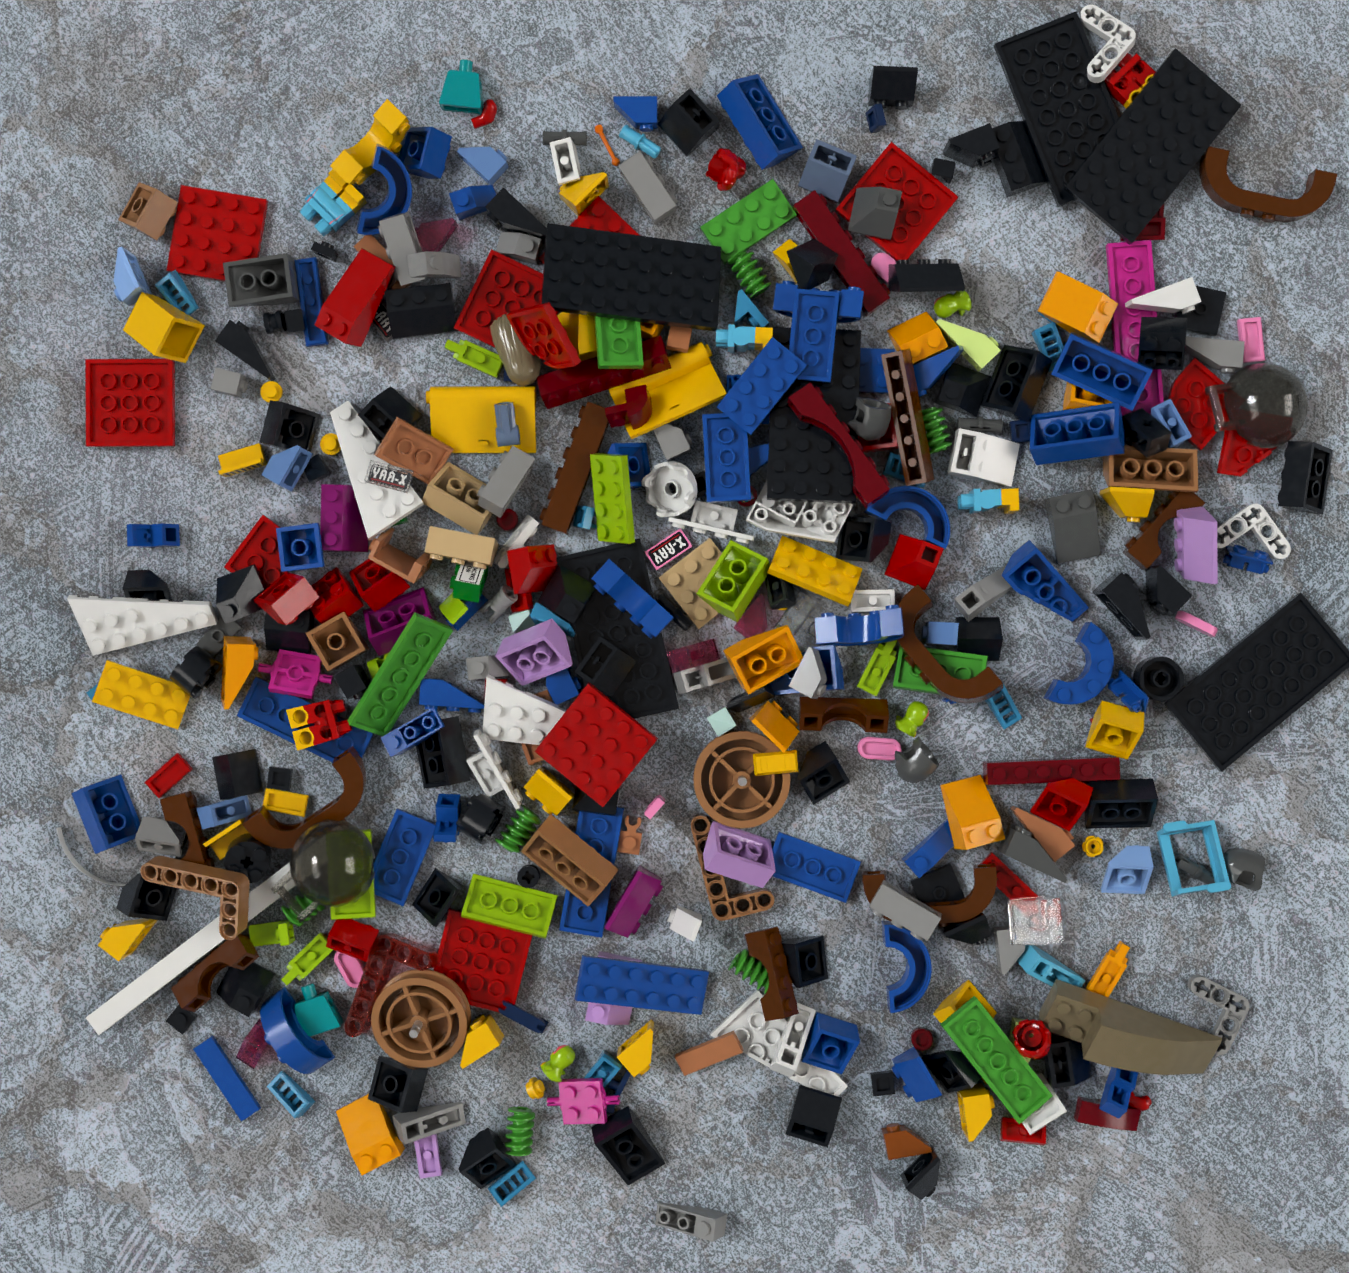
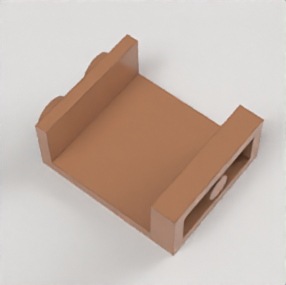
M391 527L385 533L382 532L378 539L374 538L368 548L371 550L368 559L414 584L429 570L433 560L429 559L430 555L426 553L415 559L390 545V539L395 531Z

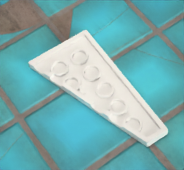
M346 401L332 410L330 414L366 534L370 541L424 504L410 484H408L407 490L404 491L369 482L368 478L373 465L396 471L400 470L375 456L380 443L358 416L350 402Z
M69 595L67 598L93 656L216 625L218 622L215 611L209 601L183 600V602H169L166 599L148 601V599L113 597L112 599L98 598V596L82 598L77 597V595Z
M488 674L486 677L482 734L486 733L490 740L540 745L566 710L530 692H523L514 688L512 684L507 682L505 684L496 680L495 677Z
M756 990L718 1025L710 1035L717 1038L734 1031L743 1047V1053L770 1068L787 1020L783 1018L765 1021L760 1001L764 995L759 990ZM802 1055L796 1072L791 1077H788L806 1087L839 1096L848 1087L837 1073L802 1062Z

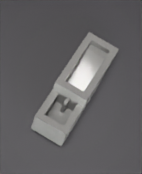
M727 658L673 673L679 694L736 678Z

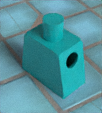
M460 60L459 71H448L439 100L442 110L482 114V83L479 73L472 72V61Z
M314 983L301 987L304 999L299 1000L295 1004V1012L299 1024L308 1036L340 1027L344 1023L328 991L317 994Z

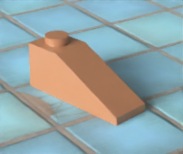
M1015 806L1010 808L1026 830L1032 833L1031 836L1038 841L1053 862H1056L1075 847L1071 841L1074 837L1069 831L1062 830V828Z

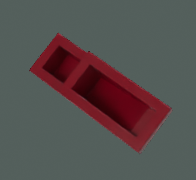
M1078 1096L1074 1119L1077 1122L1111 1129L1137 1131L1141 1110L1128 1106L1127 1112L1120 1118H1117L1099 1109L1101 1099L1093 1100Z

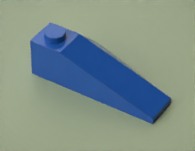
M1030 540L1012 554L1002 573V577L1016 592L1049 608L1071 622L1089 608Z
M835 645L813 647L819 650L827 677L825 692L845 690L843 668ZM797 668L770 682L775 696L802 694L789 687Z

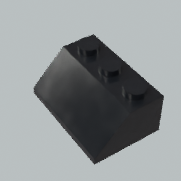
M1024 121L1007 122L992 128L1000 146L993 161L1007 198L1048 183Z
M917 259V264H909V260H896V264H889V291H965L959 263H951V259H938L937 264H930V259Z
M451 283L385 291L387 313L393 340L458 332V330L454 329L456 314Z
M1004 345L981 406L1007 417L1029 422L1052 360L1038 350Z
M1288 441L1284 452L1285 464L1281 472L1282 484L1281 490L1278 493V506L1288 510L1323 514L1332 449L1315 442Z
M459 716L441 719L445 727L416 746L424 789L471 781Z
M1153 779L1087 781L1086 784L1093 787L1088 806L1084 811L1086 829L1151 827L1158 802Z

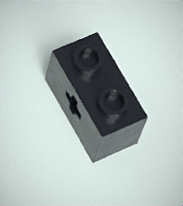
M1143 408L1122 416L1125 440L1146 458L1167 450L1172 432Z
M352 665L334 676L347 699L354 698L355 700H360L371 683L361 665Z

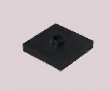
M1196 286L1201 302L1195 305V310L1186 314H1182V311L1176 312L1174 318H1187V330L1216 336L1226 292Z
M950 863L928 872L920 878L917 877L910 880L917 899L922 903L956 901L965 898Z

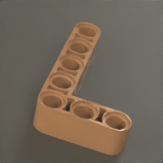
M695 815L691 820V830L714 918L719 921H725L770 909L774 904V896L769 889L759 888L728 896L724 876L705 870L704 851L700 849L699 845L702 841L707 840L711 823L706 815ZM698 819L705 820L707 823L706 828L703 830L696 829L694 826L695 821ZM714 883L721 884L723 887L720 893H713L710 890L711 885ZM761 894H768L770 900L766 904H761L758 902L759 896ZM741 899H746L749 905L746 909H739L737 902ZM720 904H724L728 908L727 912L723 915L715 911L716 907Z
M156 856L142 865L140 869L141 876L148 882L220 897L219 933L224 939L233 940L247 928L250 883L245 874L165 856Z

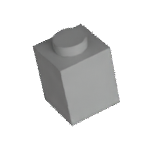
M215 368L211 389L219 393L242 398V393L246 392L248 386L246 376L241 373Z

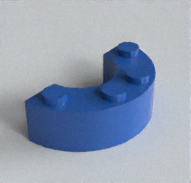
M376 144L372 168L380 171L387 179L388 194L379 206L372 209L361 208L356 229L358 234H380L378 229L379 221L407 212L411 203L412 184L405 165L393 151L380 144Z
M783 281L782 284L776 283L773 310L791 318L795 288L799 289L795 282ZM848 287V290H829L830 292H840L837 323H852L861 319L864 291H861V288Z
M914 486L891 488L887 495L864 511V513L884 521L895 511L907 510L913 512L924 524L925 534L923 541L942 547L944 550L947 548L950 539L948 514L942 503L924 489Z
M610 559L591 578L596 582L594 587L602 595L607 592L616 600L614 605L624 613L627 610L632 615L629 619L638 627L644 626L642 631L650 639L653 636L657 637L674 619L671 614Z
M899 605L886 606V610L870 611V615L861 616V613L848 614V617L836 616L834 613H822L821 617L815 618L816 644L823 646H858L901 639L904 637L902 608H899Z
M1085 622L1075 640L1085 653L1086 663L1083 672L1072 681L1064 682L1053 679L1043 699L1059 704H1079L1094 698L1105 688L1113 671L1114 656L1107 636L1098 626L1092 622Z
M881 921L884 945L901 951L906 960V969L902 978L895 984L886 986L888 1009L890 1013H896L908 1009L921 999L930 983L932 965L930 955L924 943L910 934V930L905 927L900 929L893 925L891 921Z
M283 987L266 999L259 1011L265 1032L264 1039L276 1051L281 1063H286L300 1073L312 1074L333 1060L335 1056L323 1040H314L302 1029L296 1017V1002L288 990Z

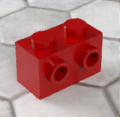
M352 918L336 919L328 934L326 947L367 962L377 942L379 930L371 925L354 921Z

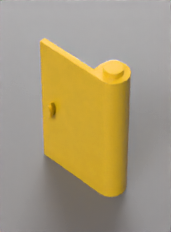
M701 341L690 346L688 353L677 352L668 356L671 369L608 389L614 404L620 405L626 403L625 389L645 384L647 386L652 401V415L648 422L638 429L633 430L631 424L625 425L631 440L725 397L727 393L709 358L713 355L708 344L703 345Z
M430 386V391H426V404H430L431 436L451 446L454 449L452 453L509 452L512 445L501 447L497 445V423L494 404L513 402L516 425H518L520 432V445L513 446L525 453H536V386Z

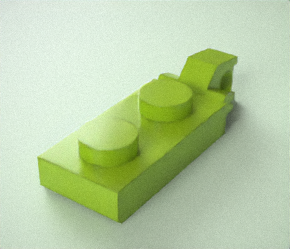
M448 339L444 346L446 350L454 353L453 358L458 362L496 379L498 378L503 367L498 354L461 339L459 344Z
M897 640L885 642L884 645L878 644L856 687L877 696L896 659L897 652L893 648Z
M322 932L288 963L289 965L286 968L289 972L281 979L286 985L290 984L295 978L299 981L302 978L304 979L333 951V949L326 947L327 937Z

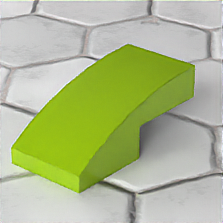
M453 592L439 605L440 611L453 625L468 610L467 605L461 599L453 598Z

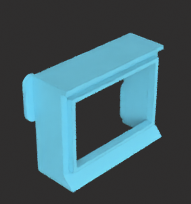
M1215 820L1187 824L1185 821L1170 822L1164 824L1163 829L1156 832L1172 897L1201 891L1214 893L1231 888ZM1202 830L1215 883L1182 889L1169 835Z

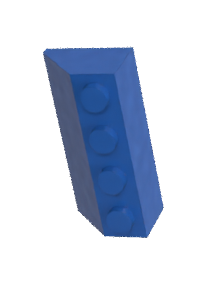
M759 74L732 80L717 95L721 106L726 110L733 126L740 133L744 144L749 148L756 163L762 170L779 164L803 148Z
M1071 332L1051 375L1113 403L1119 402L1120 406L1133 411L1153 368Z
M1119 402L1031 415L1030 452L1036 465L1124 454L1125 435Z

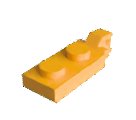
M1119 941L1114 950L1110 949L1105 954L1085 989L1109 997L1127 967L1128 959L1125 956L1130 947Z

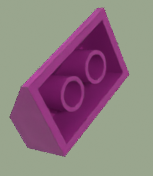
M321 484L320 534L322 550L325 552L369 551V540L352 485Z
M424 587L394 598L376 612L371 608L363 611L368 638L378 656L391 651L414 612L437 621Z
M639 865L607 919L604 928L627 938L631 933L635 935L641 925L638 920L642 914L647 915L652 906L649 903L653 895L657 897L663 888V885L660 884L662 878Z

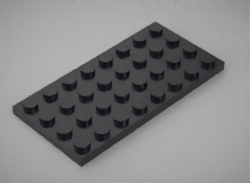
M1073 12L994 44V49L1021 117L1029 132L1057 207L1076 201L1073 196L1063 189L1064 186L1119 118L1104 80L1099 83H1093L1087 77V66L1094 58V54L1078 14ZM1093 69V74L1100 72V69L1097 71Z
M1175 48L1063 189L1130 245L1242 105Z
M547 223L541 304L550 302L551 306L558 312L716 331L718 328L721 247Z
M773 327V338L789 350L791 328ZM836 329L831 382L796 379L770 411L767 500L856 503V495L853 492L852 468L844 450L823 429L800 421L788 405V398L811 382L814 387L817 386L824 396L822 399L825 403L833 406L840 423L843 421L850 430L849 435L852 439L858 440L855 431L847 423L855 418L857 411L855 404L857 397H859L861 330Z
M640 538L635 539V543L631 544L617 543L557 557V565L560 564L594 585L596 582L591 578L610 559L654 599ZM595 589L576 624L570 622L575 632L573 639L579 665L599 636H602L637 662L612 697L598 689L634 719L679 709L662 632L657 637L653 636L650 639L642 631L643 625L638 627L629 619L632 615L627 610L623 613L614 605L615 599L607 592L602 595ZM583 679L584 687L589 683L585 679Z
M1298 593L1183 687L1172 699L1166 701L1164 705L1218 771L1222 772L1348 669L1349 650L1303 594Z

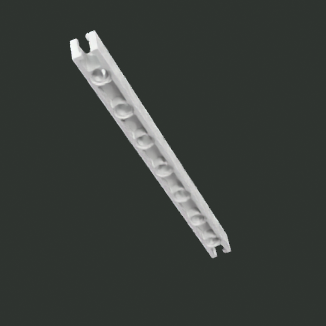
M342 823L331 831H347L348 829ZM326 835L249 893L248 922L328 862ZM220 916L88 1015L86 1019L96 1033L100 1035L223 942L225 939L219 933Z

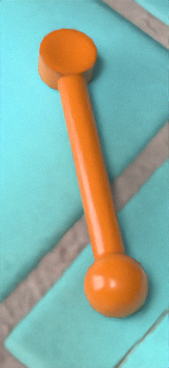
M596 125L595 132L600 135L612 158V165L618 166L620 160L615 157L603 133L602 125Z

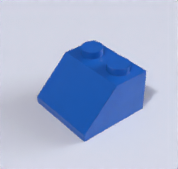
M434 127L409 128L404 136L399 158L405 165L408 173L427 179H441L445 170L447 154L450 151L452 136Z
M319 523L276 528L281 572L325 567Z
M817 1012L804 1045L802 1062L842 1074L860 1043L857 1025Z
M915 1047L892 1059L895 1066L891 1068L897 1079L902 1077L906 1085L902 1087L908 1098L913 1096L916 1102L942 1095Z

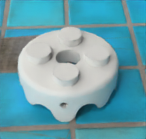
M667 461L657 464L642 479V486L646 489V502L657 509L656 515L659 517H672L686 513L696 501L698 488L695 476L687 466L680 462ZM670 483L676 486L675 494L671 493L669 489Z

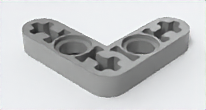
M1193 975L1188 980L1189 990L1193 994L1223 1008L1211 1034L1222 1038L1223 1046L1222 1048L1218 1047L1215 1054L1224 1055L1229 1051L1249 1011V1002L1242 995L1204 976ZM1201 981L1202 985L1209 988L1208 992L1201 988L1197 989L1194 986L1195 982L1199 983ZM1218 989L1223 990V999L1215 1001L1213 993ZM1229 999L1236 1002L1240 1001L1243 1005L1242 1008L1236 1009L1233 1004L1228 1002ZM1226 1019L1234 1021V1026L1231 1030H1224L1223 1022ZM1219 1031H1222L1224 1034L1229 1035L1228 1038H1226L1225 1036L1222 1037V1035L1219 1034Z

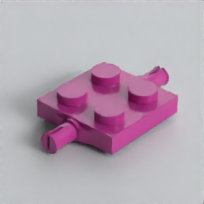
M279 649L277 659L272 665L259 663L258 672L270 674L271 680L268 689L269 692L313 699L315 688L319 682L332 684L333 675L321 674L322 662L319 656Z
M602 1078L561 1079L562 1081L558 1082L559 1097H547L548 1107L560 1106L563 1125L605 1124L607 1122V1105L620 1104L619 1095H606Z

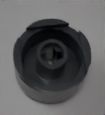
M199 646L192 648L183 657L185 660L182 664L178 663L170 675V679L194 699L200 695L204 687L208 689L216 679L213 676L223 667L219 661Z
M1149 657L1137 664L1133 674V682L1147 694L1150 700L1166 701L1172 699L1181 690L1184 684V674L1181 667L1168 657ZM1161 676V680L1155 681V677Z
M481 793L470 798L467 804L469 809L465 815L462 814L459 817L456 825L459 826L460 832L483 845L486 842L484 837L486 835L491 837L503 816L500 814V810L505 811V807Z
M250 833L240 835L228 847L224 859L225 869L245 874L249 879V883L259 882L268 871L272 856L271 848L256 840Z

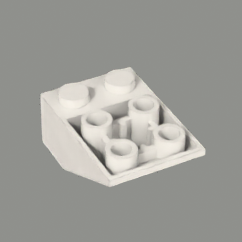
M959 428L955 431L947 474L1012 487L1020 444L981 432Z

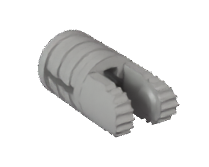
M504 585L479 610L483 614L491 607L495 613L490 616L488 621L493 624L518 600V596L514 594L510 586Z

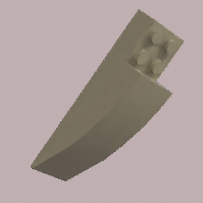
M1058 979L1055 980L1039 1011V1020L1044 1022V1025L1050 1032L1082 1043L1084 1060L1128 1071L1158 1075L1201 1074L1206 1070L1222 1042L1221 1037Z

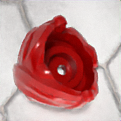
M719 148L709 161L706 176L712 181L717 182L719 191H727L735 185L737 179L744 176L746 173V163L730 149Z
M1025 1019L1019 1021L1018 1025L1014 1027L1012 1031L1015 1040L1014 1046L1022 1056L1040 1059L1047 1055L1051 1046V1032L1046 1028L1042 1020Z

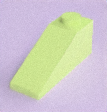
M941 319L935 322L939 326L944 338L953 347L958 345L963 347L964 350L961 355L978 372L1001 351L998 348V342L992 337L988 338L985 334Z

